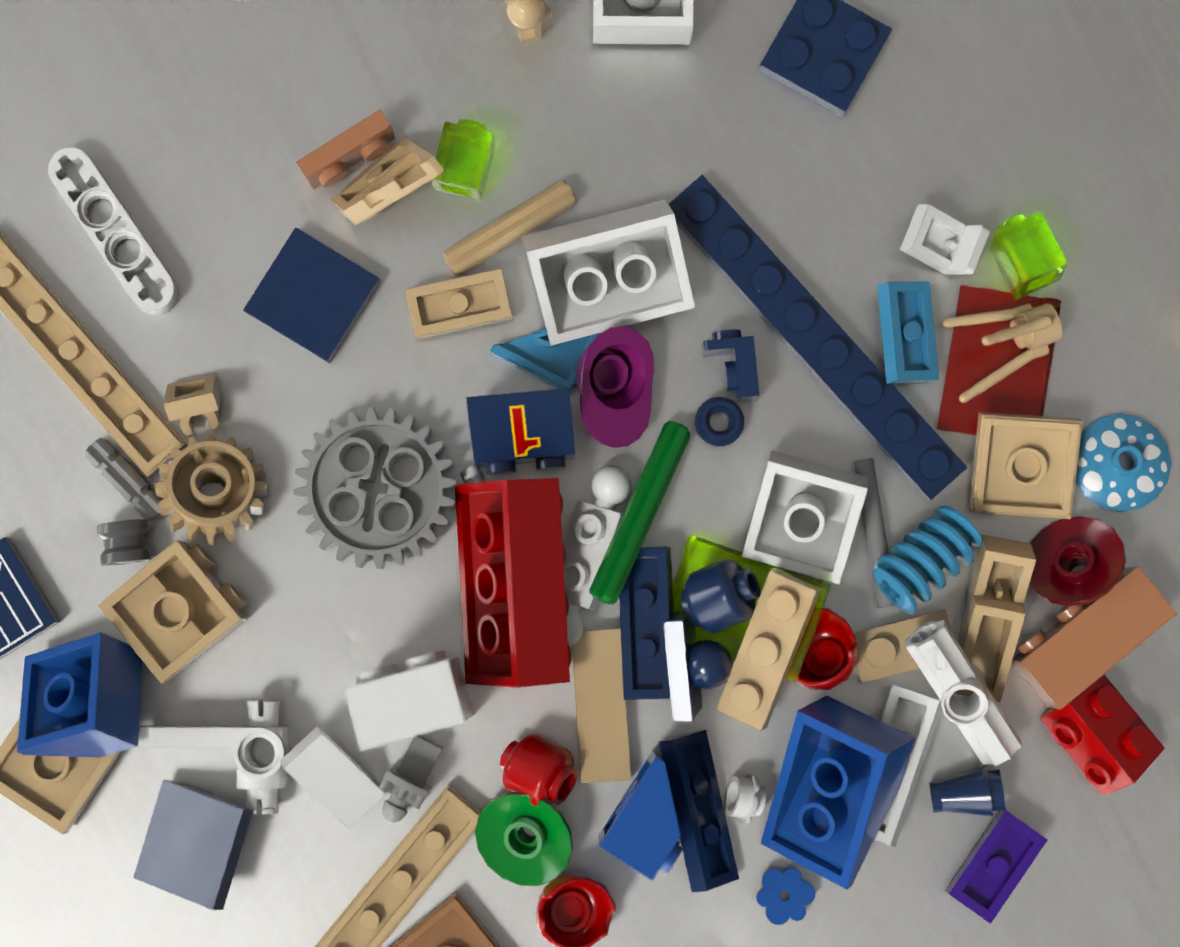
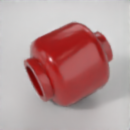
M538 733L529 734L519 742L512 741L505 748L500 759V767L504 769L502 774L504 788L508 792H519L530 796V803L534 806H539L538 800L545 799L555 805L563 803L573 790L578 776V771L574 768V758L570 751Z

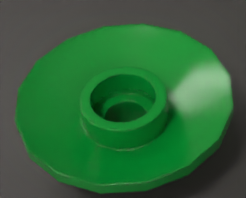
M508 792L492 799L479 814L475 829L477 849L486 865L504 880L520 886H540L558 877L569 864L573 850L571 829L562 813L546 799L538 800L539 806H534L530 803V796L519 792ZM523 827L530 829L535 836L525 833Z

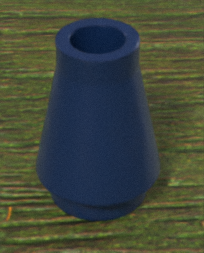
M986 766L942 781L929 783L933 813L951 812L994 817L993 811L1006 810L1000 769L987 771Z

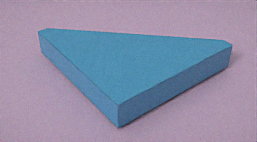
M545 328L499 345L495 344L492 346L490 354L558 389L569 388L570 395H572L577 385L575 369L579 357L600 333L551 346Z

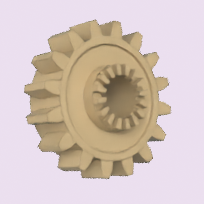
M209 434L207 441L197 442L194 437L188 438V447L181 451L175 447L170 450L171 465L161 463L159 466V474L166 481L155 483L156 496L165 498L158 503L161 516L173 514L169 520L170 529L173 532L186 526L188 541L193 543L199 533L206 534L209 546H214L217 534L224 533L225 537L230 542L235 541V527L240 526L247 531L253 528V521L249 514H263L264 503L258 498L267 496V483L258 481L264 476V467L262 463L251 465L253 450L250 447L240 451L236 448L235 438L230 437L224 443L217 441L215 434ZM207 482L220 483L224 487V490L215 496H206L198 491Z

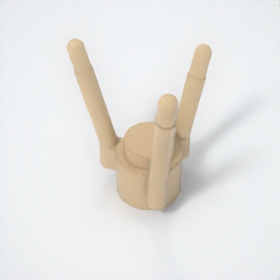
M1030 303L1013 309L945 318L942 321L943 326L949 328L1012 320L1010 328L984 336L982 338L983 345L988 346L1013 338L1020 349L1025 347L1028 349L960 394L959 401L961 403L968 402L1033 359L1049 354L1048 345L1060 341L1063 335L1059 316L1051 304L1045 303L1033 308Z

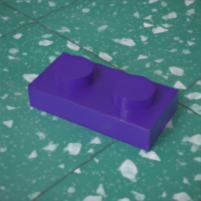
M1001 810L945 892L991 924L1048 840L1007 810Z

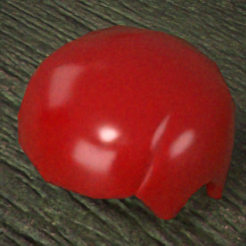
M814 608L789 670L791 677L797 680L800 685L810 690H830L850 678L859 660V648L856 636L847 621L829 608Z
M564 873L552 879L541 892L536 908V924L547 942L556 947H591L601 938L608 935L609 925L613 912L616 911V905L606 886L600 881L585 873Z

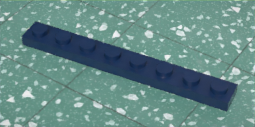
M703 175L669 203L670 208L674 212L676 224L927 502L936 497L968 468L892 383L886 384L885 375Z

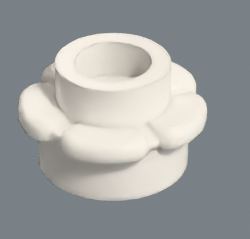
M748 774L745 777L733 776L726 790L725 811L728 816L739 818L741 824H748L751 821V817L762 814L766 803V790L764 786L759 785V780L755 775Z

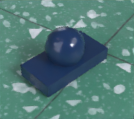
M684 610L675 611L663 624L672 718L675 719V722L693 721L703 708L701 688L709 690L723 685L731 675L733 664L729 651L721 643L708 639L696 642L695 625L688 620Z

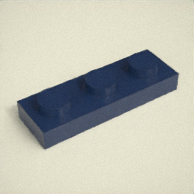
M645 547L640 549L619 596L624 700L671 699L663 625L674 613L671 547Z
M707 731L690 732L659 741L680 830V841L691 891H709L739 879Z

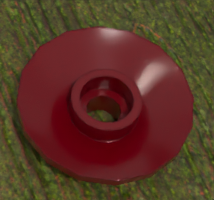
M1077 516L1071 519L1058 520L1042 529L1030 543L1036 558L1030 584L1036 594L1055 604L1066 606L1087 604L1108 594L1121 579L1126 564L1123 541L1114 528L1099 519ZM1077 566H1086L1078 572H1071Z

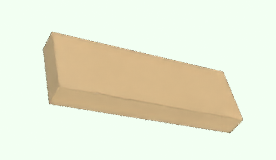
M621 628L583 631L581 639L572 645L581 783L631 780L626 700H624Z

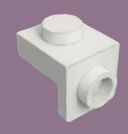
M918 204L900 250L943 274H972L976 266L983 259L990 229L983 225H965L930 204Z

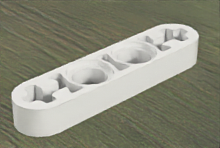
M65 147L58 150L51 157L48 164L50 180L132 301L143 311L152 315H162L169 312L176 305L179 298L177 283L95 162L82 150L75 147ZM71 161L77 166L83 165L78 171L84 182L90 187V189L85 190L83 193L70 178L62 179L68 173L65 165ZM98 199H107L111 201L113 206L111 218L102 224L91 223L87 216L90 204ZM132 238L137 240L140 246L138 258L130 264L118 263L115 258L116 245L124 239ZM152 261L154 265L152 267L146 268ZM145 270L148 276L158 285L165 283L166 286L160 290L163 299L157 303L151 298L144 300L143 297L149 292L142 279L135 274ZM132 275H135V276L132 278V280L129 281L128 277H129V276H132Z

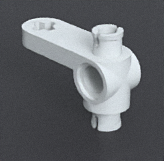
M247 701L248 725L139 726V748H233V759L237 767L236 788L247 789L246 808L253 810L252 814L257 815L258 812H262V815L277 814L279 809L277 807V790L288 787V773L283 769L280 760L292 750V746L288 737L289 726L278 725L280 701ZM257 738L267 739L274 747V759L268 766L258 764L251 755L252 744Z

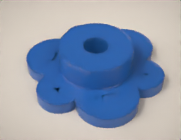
M794 867L786 869L784 873L780 869L770 868L762 875L763 889H760L756 894L758 904L766 907L765 913L768 920L775 925H781L786 923L789 918L800 921L805 917V906L814 900L815 889L811 883L802 880L800 871ZM782 891H788L787 898H780Z

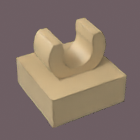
M216 373L167 384L163 404L169 422L180 419V428L185 435L193 433L191 417L200 414L208 418L212 430L218 428L221 389Z

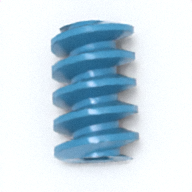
M942 505L933 511L931 518L921 521L917 530L907 533L903 542L893 545L890 548L889 555L885 554L876 560L875 568L873 569L874 580L881 592L903 612L910 615L914 614L918 610L914 597L920 601L927 602L932 598L929 585L938 590L943 589L946 586L944 574L952 578L960 574L961 569L958 562L964 565L971 564L975 557L971 547L979 548L982 546V538L974 525L960 511L951 506Z

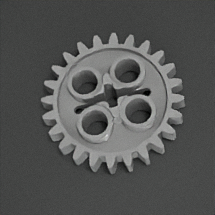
M370 406L366 412V420L360 421L357 415L350 410L347 414L348 426L343 428L339 423L331 419L329 424L333 433L332 436L327 438L317 432L314 433L313 436L320 445L318 452L303 449L302 454L312 463L310 468L295 469V474L307 480V486L293 490V494L302 498H308V504L301 507L297 514L303 517H314L315 520L305 531L309 535L318 534L323 531L325 535L320 542L319 548L327 550L333 545L338 544L336 559L341 562L351 552H355V564L359 568L364 567L369 556H373L377 569H384L387 555H392L398 565H404L405 557L403 550L409 548L415 555L422 556L423 552L419 541L424 537L430 542L437 543L439 540L431 530L433 525L449 526L450 524L440 514L441 508L456 507L454 500L444 496V490L454 488L458 482L454 479L443 477V472L452 468L454 463L451 459H437L436 456L445 448L442 441L434 442L430 445L426 443L432 432L428 425L416 433L413 431L415 425V417L409 414L401 424H398L394 408H389L384 419L379 420L376 410L373 406ZM388 445L389 451L380 477L381 482L388 486V491L386 494L380 493L377 495L373 527L371 531L365 532L363 526L372 496L364 490L366 482L374 483L376 480L380 447ZM355 446L366 447L369 452L367 466L358 472L348 471L344 463L346 453ZM412 456L417 459L419 464L417 475L407 482L396 480L393 475L394 463L400 457ZM352 494L359 502L357 515L351 520L340 521L335 515L334 505L341 496ZM393 504L404 505L408 511V521L398 531H389L383 524L384 511Z

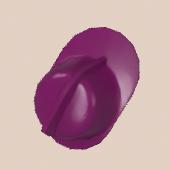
M625 326L611 327L595 337L579 357L575 372L576 383L580 391L582 421L588 433L600 444L611 448L629 446L640 439L648 426L652 402L654 355L649 342L638 331Z

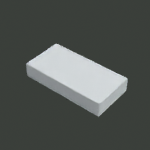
M318 726L280 760L283 769L348 829L386 796L384 791L378 789L380 785Z

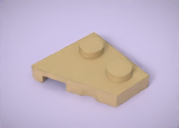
M403 136L330 200L354 225H357L362 221L372 219L382 209L436 178L445 170L432 154L406 136Z

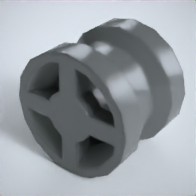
M148 520L115 521L96 526L97 536L103 540L104 551L100 555L101 566L123 565L152 560L151 549L145 545L144 535L149 530Z

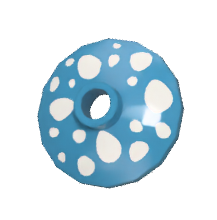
M1122 413L1101 417L1087 426L1081 433L1075 482L1087 499L1103 509L1124 512L1143 508L1159 496L1168 482L1171 459L1167 443L1157 428L1140 417ZM1122 452L1129 453L1133 458L1134 463L1130 470H1125L1119 465L1118 460Z

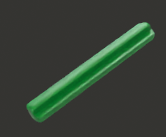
M668 421L663 425L589 588V593L594 599L609 605L617 602L691 437L686 426L673 421Z

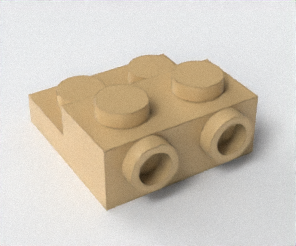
M175 541L98 605L161 684L167 683L203 652L211 650L248 619L241 611L247 605L246 600L229 581L222 586L210 573V570L216 566L215 562L198 543L189 547L186 542Z

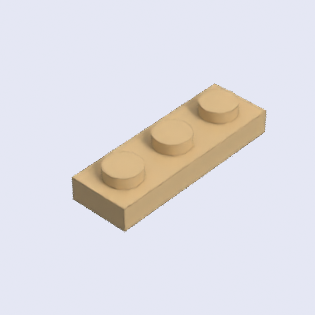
M770 570L734 661L731 675L718 702L717 711L760 731L767 728L821 588L780 570Z

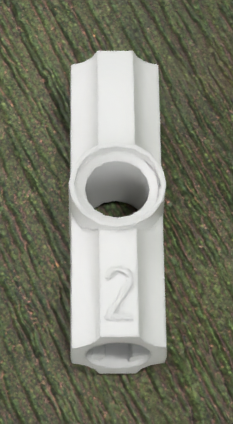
M931 620L916 628L914 633L905 639V646L941 700L944 715L958 726L983 766L988 764L997 766L1011 759L1013 754L1022 747L1021 739L987 688L983 672L970 662L944 620L937 622ZM961 689L974 691L968 697L953 695V693Z

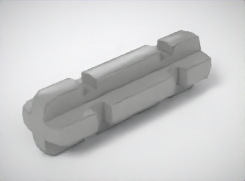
M99 438L94 441L84 452L85 458L96 469L103 470L101 475L128 503L134 502L136 504L134 509L144 519L153 521L161 515L158 503L164 498L156 496V492L149 489L151 484L124 457L117 456L119 451L108 440Z

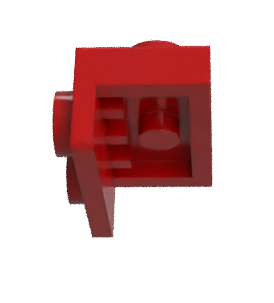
M1105 674L1061 710L1050 709L1040 717L1041 722L1050 731L1055 741L1064 748L1082 770L1087 780L1102 795L1110 794L1134 784L1165 749Z

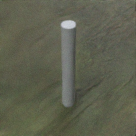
M874 459L854 461L855 473L868 477V490L862 507V516L877 608L896 606L881 592L873 577L876 560L885 554L889 555Z

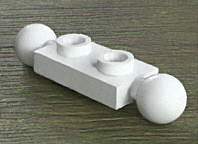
M605 466L595 473L592 480V491L597 498L595 505L578 500L564 541L566 550L564 581L565 593L569 602V610L566 616L569 646L576 644L583 635L584 624L579 615L581 607L598 612L601 603L593 598L589 593V588L623 516L622 513L614 511L615 505L623 502L631 491V479L628 473L618 466Z

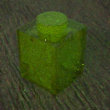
M459 119L458 124L445 121L435 157L445 171L431 180L434 190L478 201L482 200L495 149L494 135L491 132H487V127L484 124L468 119Z
M1041 212L1027 218L1022 214L1016 215L1002 222L997 227L989 248L1015 300L1060 281L1068 264Z

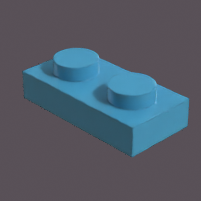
M885 282L877 285L886 384L924 383L939 380L930 282Z

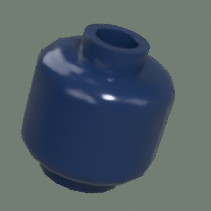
M731 559L720 560L689 574L685 583V589L681 592V603L688 620L693 625L701 626L708 632L717 633L752 618L756 608V598L760 596V586L756 576L750 569L744 570L737 562Z

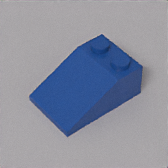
M827 695L798 710L760 844L848 890L852 887L902 782L915 738Z

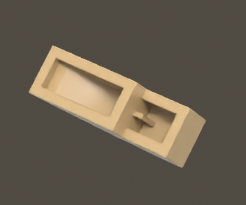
M982 534V546L977 550L958 643L970 662L983 672L986 686L996 702H1001L1026 615L1023 604L1036 558L1030 543ZM961 689L953 694L971 696L974 691Z

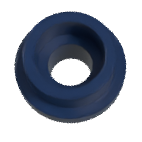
M714 397L705 401L697 410L694 420L695 429L698 436L705 443L715 447H724L735 442L741 435L744 428V415L741 408L731 399ZM723 414L728 420L727 429L724 431L714 430L710 425L711 416Z

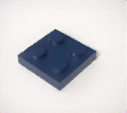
M797 0L760 63L758 70L843 117L887 41L892 28L842 0Z

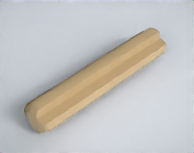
M560 180L447 249L443 253L445 262L453 274L456 276L463 274L522 238V236L527 235L574 206L576 196L565 180Z

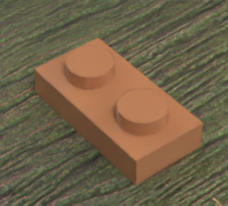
M379 109L296 163L313 190L321 185L324 188H328L343 180L349 173L347 169L363 158L366 162H369L383 155L390 148L389 142L396 137L390 123L381 109Z

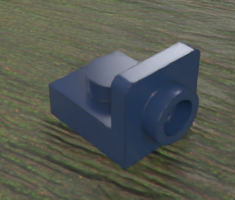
M738 329L721 330L711 333L712 340L703 341V357L732 355V361L724 362L726 390L736 391L737 403L757 401L760 395L754 336L742 337L741 330Z

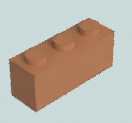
M1139 566L1124 568L1121 579L1108 594L1091 603L1063 606L1055 614L1059 622L1045 633L1039 628L1025 637L1017 645L1021 653L1013 658L1012 664L1048 708L1061 710L1176 616L1177 612Z

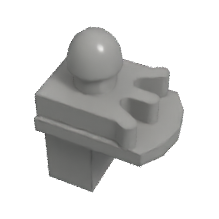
M420 735L414 736L399 768L391 767L386 771L378 789L391 793L389 799L385 800L382 807L383 816L388 822L395 823L402 820L408 812L406 808L409 803L413 807L420 809L425 797L432 788L426 782L443 747Z

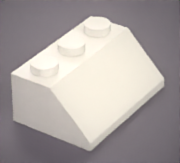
M666 199L522 236L551 346L601 333L611 327L628 326L695 308L675 215Z

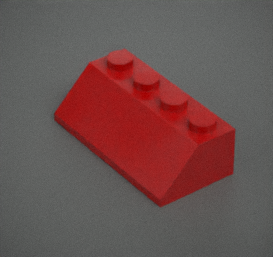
M559 478L514 479L457 484L455 486L465 684L521 688L570 682L569 666L572 654L567 635L566 616L569 610V602L565 593L564 581L566 550L562 543L561 514L563 511V498L559 489Z

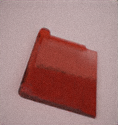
M960 285L955 317L1013 309L1030 303L1033 308L1049 303L1054 307L1059 316L1061 300ZM1012 320L953 327L937 430L976 436L979 412L1043 416L1055 342L1048 345L1049 354L1033 359L986 391L978 394L966 403H961L959 401L960 394L1028 349L1027 347L1020 349L1013 338L988 346L983 345L982 338L984 336L1010 328Z

